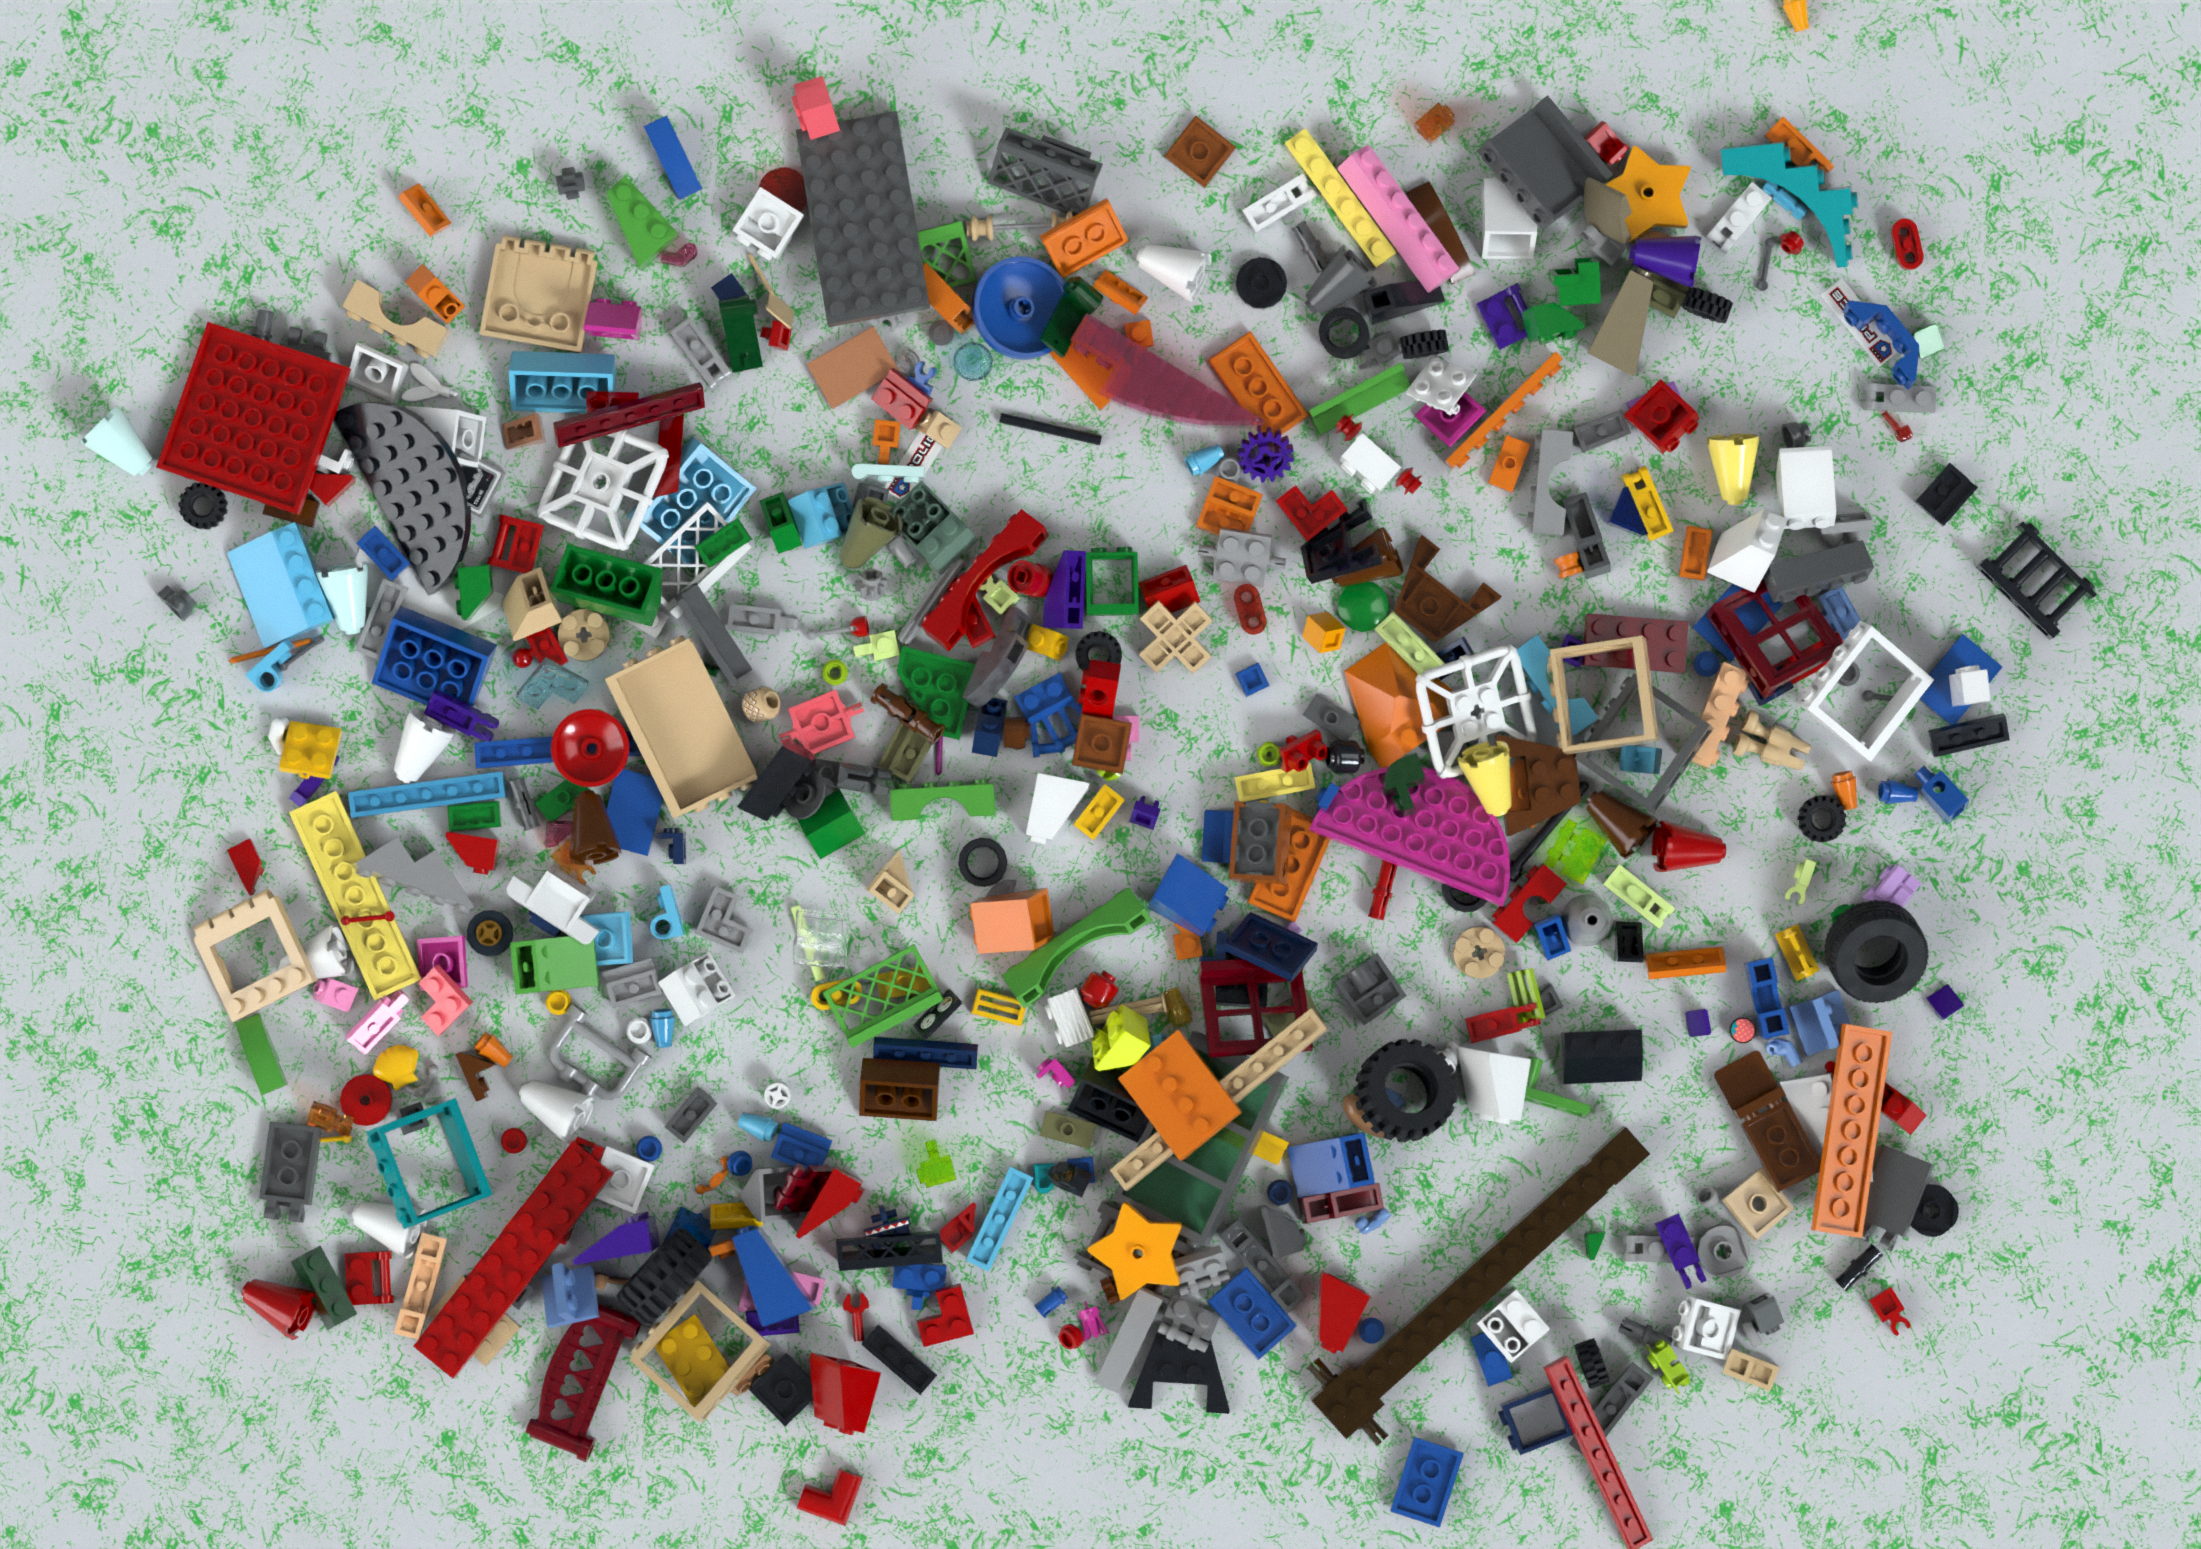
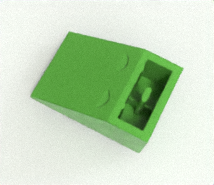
M571 936L510 943L515 994H531L599 986L594 939L587 945L581 944Z

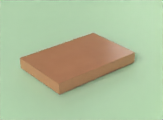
M874 326L807 364L832 410L882 382L889 374L888 371L895 368L899 371Z

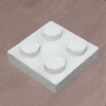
M606 1146L600 1162L615 1174L596 1198L635 1214L655 1165Z

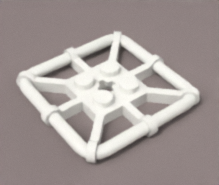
M628 429L607 435L615 438L607 457L596 453L592 439L583 441L587 454L580 470L567 466L576 444L563 447L558 461H554L552 466L554 470L540 500L539 508L537 509L539 518H542L549 524L574 533L577 538H587L612 549H621L622 551L629 549L648 506L653 504L654 500H652V497L666 467L669 454L667 449H663L657 443L631 434ZM626 443L651 452L628 465L617 461ZM656 462L642 495L627 489L633 473ZM563 473L575 476L576 480L570 493L552 501ZM606 477V485L600 489L597 482ZM623 496L639 501L625 535L617 515V510ZM575 501L586 505L578 524L553 514V512ZM596 509L607 513L615 538L589 528Z
M1513 645L1498 646L1471 656L1467 654L1459 657V660L1428 669L1421 675H1417L1415 679L1417 681L1416 693L1424 723L1422 724V731L1426 733L1433 766L1438 777L1445 779L1446 777L1450 778L1464 774L1460 765L1453 767L1451 765L1465 742L1477 739L1478 744L1488 742L1486 735L1502 730L1516 739L1537 743V731L1530 704L1531 692L1527 691L1521 660L1517 648ZM1500 657L1488 679L1474 684L1471 671L1472 666ZM1510 661L1517 693L1499 698L1497 682ZM1461 670L1465 687L1448 692L1430 680ZM1426 687L1446 698L1449 710L1448 716L1433 720ZM1517 702L1520 703L1527 736L1505 724L1502 707ZM1475 705L1481 708V712L1477 717L1471 715ZM1452 724L1455 739L1444 759H1442L1436 730Z

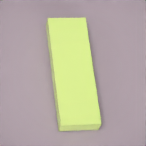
M1394 611L1375 628V632L1417 674L1421 675L1428 669L1445 664Z

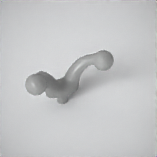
M434 1064L429 1066V1075L424 1085L417 1088L405 1085L399 1090L404 1089L415 1097H425L430 1091L434 1074L438 1073V1066Z

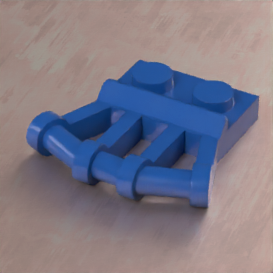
M1060 672L1014 696L1027 722H1031L1033 758L1040 757L1041 754L1058 752L1062 754L1066 751L1065 748L1076 743L1078 729L1075 731L1064 708L1070 706L1081 715L1082 707L1075 702ZM1057 712L1070 735L1059 739L1048 719L1049 716ZM1043 721L1054 743L1038 744L1036 723Z

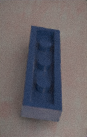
M874 1037L873 1058L932 1062L940 1063V1067L977 1069L978 1044Z

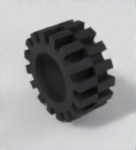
M1690 287L1682 308L1704 319L1725 324L1733 302L1725 299L1723 296H1718V294L1710 293V291Z
M1445 329L1418 332L1400 337L1403 359L1427 357L1449 351Z
M196 482L184 489L185 492L184 494L181 493V501L178 502V506L180 507V515L183 516V520L197 529L207 530L218 526L220 521L223 522L225 519L223 517L228 511L226 509L228 501L220 489ZM200 496H208L213 503L211 512L205 516L198 515L194 510V502Z
M1102 631L1091 632L1084 636L1077 645L1075 656L1078 667L1082 671L1084 669L1089 670L1090 659L1088 654L1095 645H1103L1108 649L1109 658L1106 662L1121 663V646L1118 640L1109 633Z
M1830 796L1812 797L1804 802V805L1799 809L1800 813L1797 816L1799 829L1802 830L1804 836H1807L1812 841L1828 842L1834 840L1843 832V828L1846 826L1844 807L1838 803V800ZM1818 809H1825L1831 814L1832 821L1826 829H1819L1812 822V816Z
M1595 1338L1575 1344V1351L1589 1388L1592 1389L1609 1383L1608 1372Z

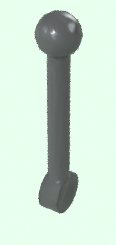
M1767 238L1765 241L1767 246L1761 281L1757 285L1760 291H1765L1768 288L1766 279L1772 247L1775 246L1773 238Z
M317 636L313 642L290 657L282 665L279 664V669L281 671L287 670L288 665L314 646L321 644L325 640L323 636Z
M1866 690L1863 693L1865 700L1873 698L1890 701L1893 696L1874 694L1870 690Z

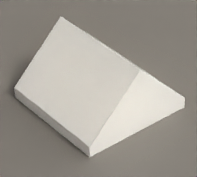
M357 343L347 383L393 403L410 367L397 359Z

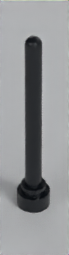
M1587 781L1579 783L1580 797L1589 788ZM1573 807L1550 817L1514 861H1510V880L1516 883L1522 876L1523 865Z

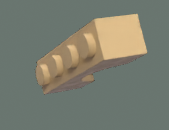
M356 280L342 305L348 311L346 316L357 322H360L361 319L366 320L370 323L369 328L381 335L384 331L393 335L391 340L403 347L407 343L414 346V353L425 359H428L429 355L434 358L437 357L451 332L449 329L425 316L418 322L410 325H398L391 322L383 310V294Z

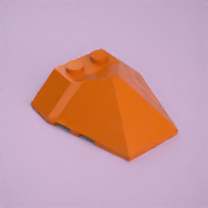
M1386 642L1344 671L1367 749L1380 768L1390 766L1427 740L1426 733L1422 731V724L1424 723L1416 693L1417 681L1415 679L1418 674ZM1437 678L1432 681L1448 692L1453 691ZM1426 687L1433 720L1448 716L1449 710L1446 698ZM1444 727L1438 728V730H1436V733Z

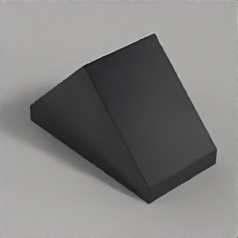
M1616 921L1614 961L1644 962L1642 922Z

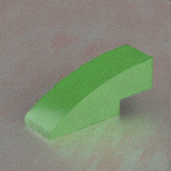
M255 1014L235 1023L261 1095L288 1085L279 1063L280 1059L261 1014Z

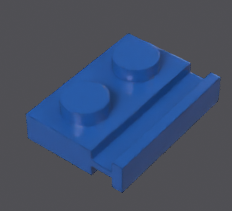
M784 1122L770 1158L794 1167L796 1164H801L805 1167V1170L808 1165H824L833 1140Z

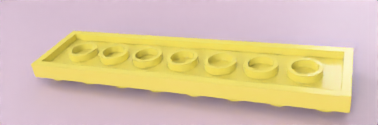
M334 791L289 812L374 1001L422 980L396 919L391 922L386 919L352 922L347 926L341 923V918L345 915L349 917L382 915L392 910L378 879L374 876L365 878L356 874L355 863L367 855L338 791Z

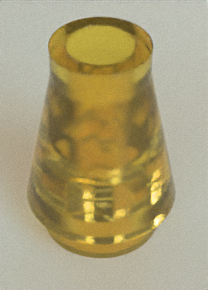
M1176 987L1165 991L1168 1021L1172 1023L1173 1028L1192 1022L1191 1015L1193 1012L1181 995L1179 988Z

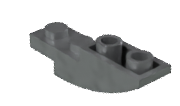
M1010 606L991 651H982L962 696L975 708L980 709L1004 686L1028 648L1029 643L1023 637L1031 618L1019 608Z

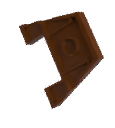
M1421 535L1394 612L1433 643H1436L1500 600L1502 596L1483 582L1468 603H1465L1424 571L1440 548Z
M1495 735V743L1496 741H1503L1508 744L1509 758L1524 756L1530 809L1510 811L1503 815L1506 836H1512L1581 803L1577 760L1575 759L1576 753L1565 754L1563 749H1559V747Z

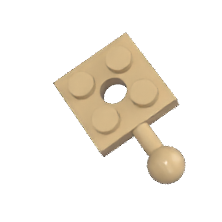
M1763 1167L1755 1171L1722 1199V1202L1753 1241L1760 1238L1794 1209L1782 1192L1777 1193ZM1755 1197L1763 1200L1764 1207L1761 1211L1755 1210L1752 1206V1201Z

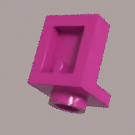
M1047 1058L1037 1067L1040 1072L1036 1076L1039 1079L1051 1069L1054 1072L1051 1077L1060 1087L1066 1085L1069 1088L1077 1081L1057 1058L1052 1061Z

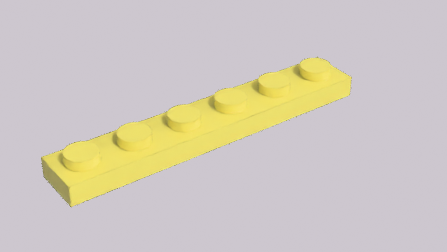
M1304 128L1284 143L1376 269L1397 253L1307 129Z

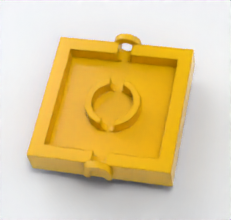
M290 721L279 763V770L281 772L299 774L304 779H309L310 776L331 779L342 735L341 728Z

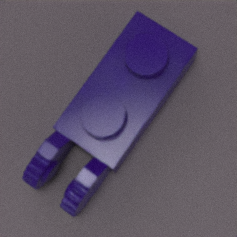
M437 689L433 691L424 712L425 715L468 736L472 735L482 739L485 742L492 741L494 734L483 726H476L477 722L496 729L500 722L492 715L482 713V711Z
M1674 1214L1654 1223L1675 1271H1678L1686 1290L1692 1288L1690 1278L1684 1268L1693 1265L1695 1274L1701 1283L1707 1281L1699 1264L1700 1259L1680 1214Z

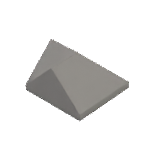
M794 1166L756 1168L739 1197L758 1222L799 1218V1212H791L786 1204L781 1211L773 1206L778 1190L784 1187L786 1176L790 1170L794 1169Z

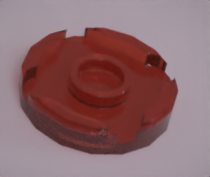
M787 167L777 168L766 173L761 179L758 190L760 187L800 213L807 206L804 178L796 170Z

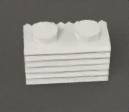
M1077 988L1047 999L1049 1004L1045 1005V1009L1049 1019L1056 1020L1058 1029H1055L1054 1032L1059 1044L1065 1043L1067 1048L1095 1036Z

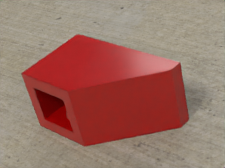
M1885 1082L1881 1113L1909 1135H1912L1927 1115L1914 1102Z

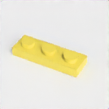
M1308 763L1307 768L1301 772L1293 769L1286 773L1281 768L1234 777L1238 800L1241 802L1316 789L1311 763Z

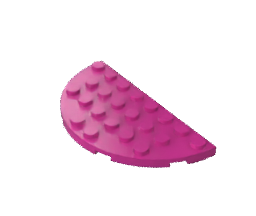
M1389 767L1364 773L1340 787L1326 813L1320 809L1309 828V831L1502 907L1504 905L1510 881L1509 849L1504 832L1496 816L1486 812L1477 795L1471 791L1472 789L1454 777L1442 779L1437 776L1436 770L1422 767L1425 775L1424 784L1408 789L1415 807L1414 812L1403 817L1401 810L1397 811L1394 806L1392 796L1395 793L1384 796V779Z

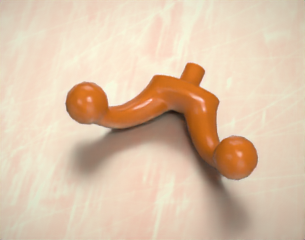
M728 1156L721 1157L720 1162L723 1165V1169L712 1176L708 1186L703 1184L697 1185L696 1192L698 1194L712 1191L722 1183L728 1173Z

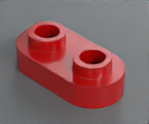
M1903 218L1898 220L1891 228V238L1896 260L1902 269L1914 270L1922 264L1924 259L1918 228L1915 222L1910 219ZM1901 228H1905L1908 231L1907 237H1902L1899 234ZM1907 253L1913 255V262L1906 261L1905 255Z

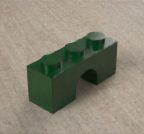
M321 1245L291 1261L302 1284H308L314 1292L318 1302V1306L315 1308L327 1330L357 1315Z

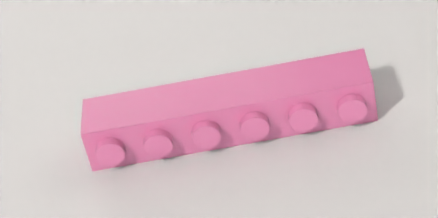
M1369 144L1351 154L1337 168L1428 293L1445 283L1459 270V267Z

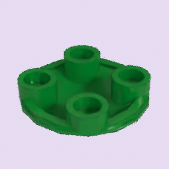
M1373 582L1347 586L1339 596L1337 605L1339 616L1344 625L1360 632L1374 630L1386 619L1389 610L1387 595L1381 587Z

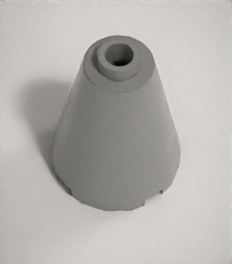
M1593 895L1577 896L1569 901L1562 911L1561 921L1566 936L1577 945H1597L1606 939L1612 929L1613 917L1611 910L1599 897ZM1590 915L1594 917L1593 925H1589L1587 922V918Z

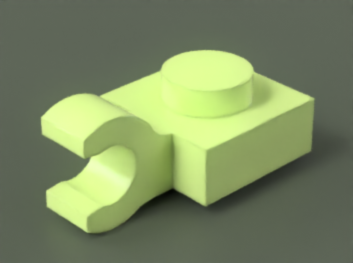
M895 630L869 635V644L853 647L855 658L873 654L874 661L900 656Z
M1804 859L1802 864H1797L1793 875L1794 878H1797L1796 885L1785 892L1786 900L1790 899L1793 892H1797L1799 894L1798 904L1802 905L1804 903L1805 892L1809 886L1816 862Z

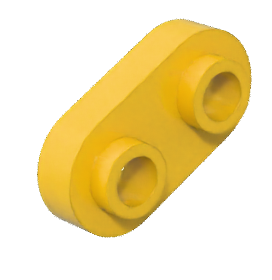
M848 978L816 985L811 993L813 1005L820 1010L831 1009L827 1000L820 999L819 994ZM857 980L854 990L862 992V986ZM838 990L830 994L835 1004L846 1006L849 995L845 991ZM852 994L849 1005L858 1002L861 996Z

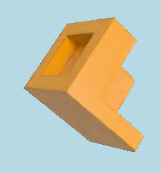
M1329 612L1312 614L1307 616L1302 637L1319 653L1339 650L1346 627Z

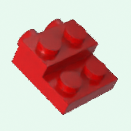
M1661 379L1624 414L1625 419L1641 432L1644 438L1662 455L1666 451H1674L1680 443L1678 439L1685 433L1691 434L1698 427L1697 421L1700 419L1697 412Z

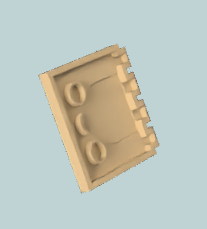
M503 235L501 244L496 243L479 335L582 353L586 333L584 331V323L588 304L592 301L598 261H594L595 251L576 248L575 257H571L572 247L551 243L550 251L545 252L547 242L526 239L524 248H521L520 237Z

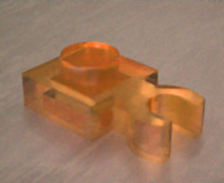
M568 838L550 857L568 875L575 870L578 881L585 885L587 882L582 878V873L585 870H589L595 875L596 871L590 865H577L570 861L571 840Z
M314 1101L310 1108L307 1125L322 1128L323 1131L329 1133L335 1129L339 1134L349 1136L355 1118L349 1115H338V1109Z

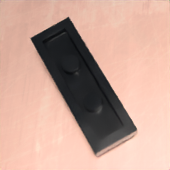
M2004 713L1928 730L1933 757L2010 740Z
M879 1324L861 1344L919 1395L924 1392L937 1376L933 1370Z

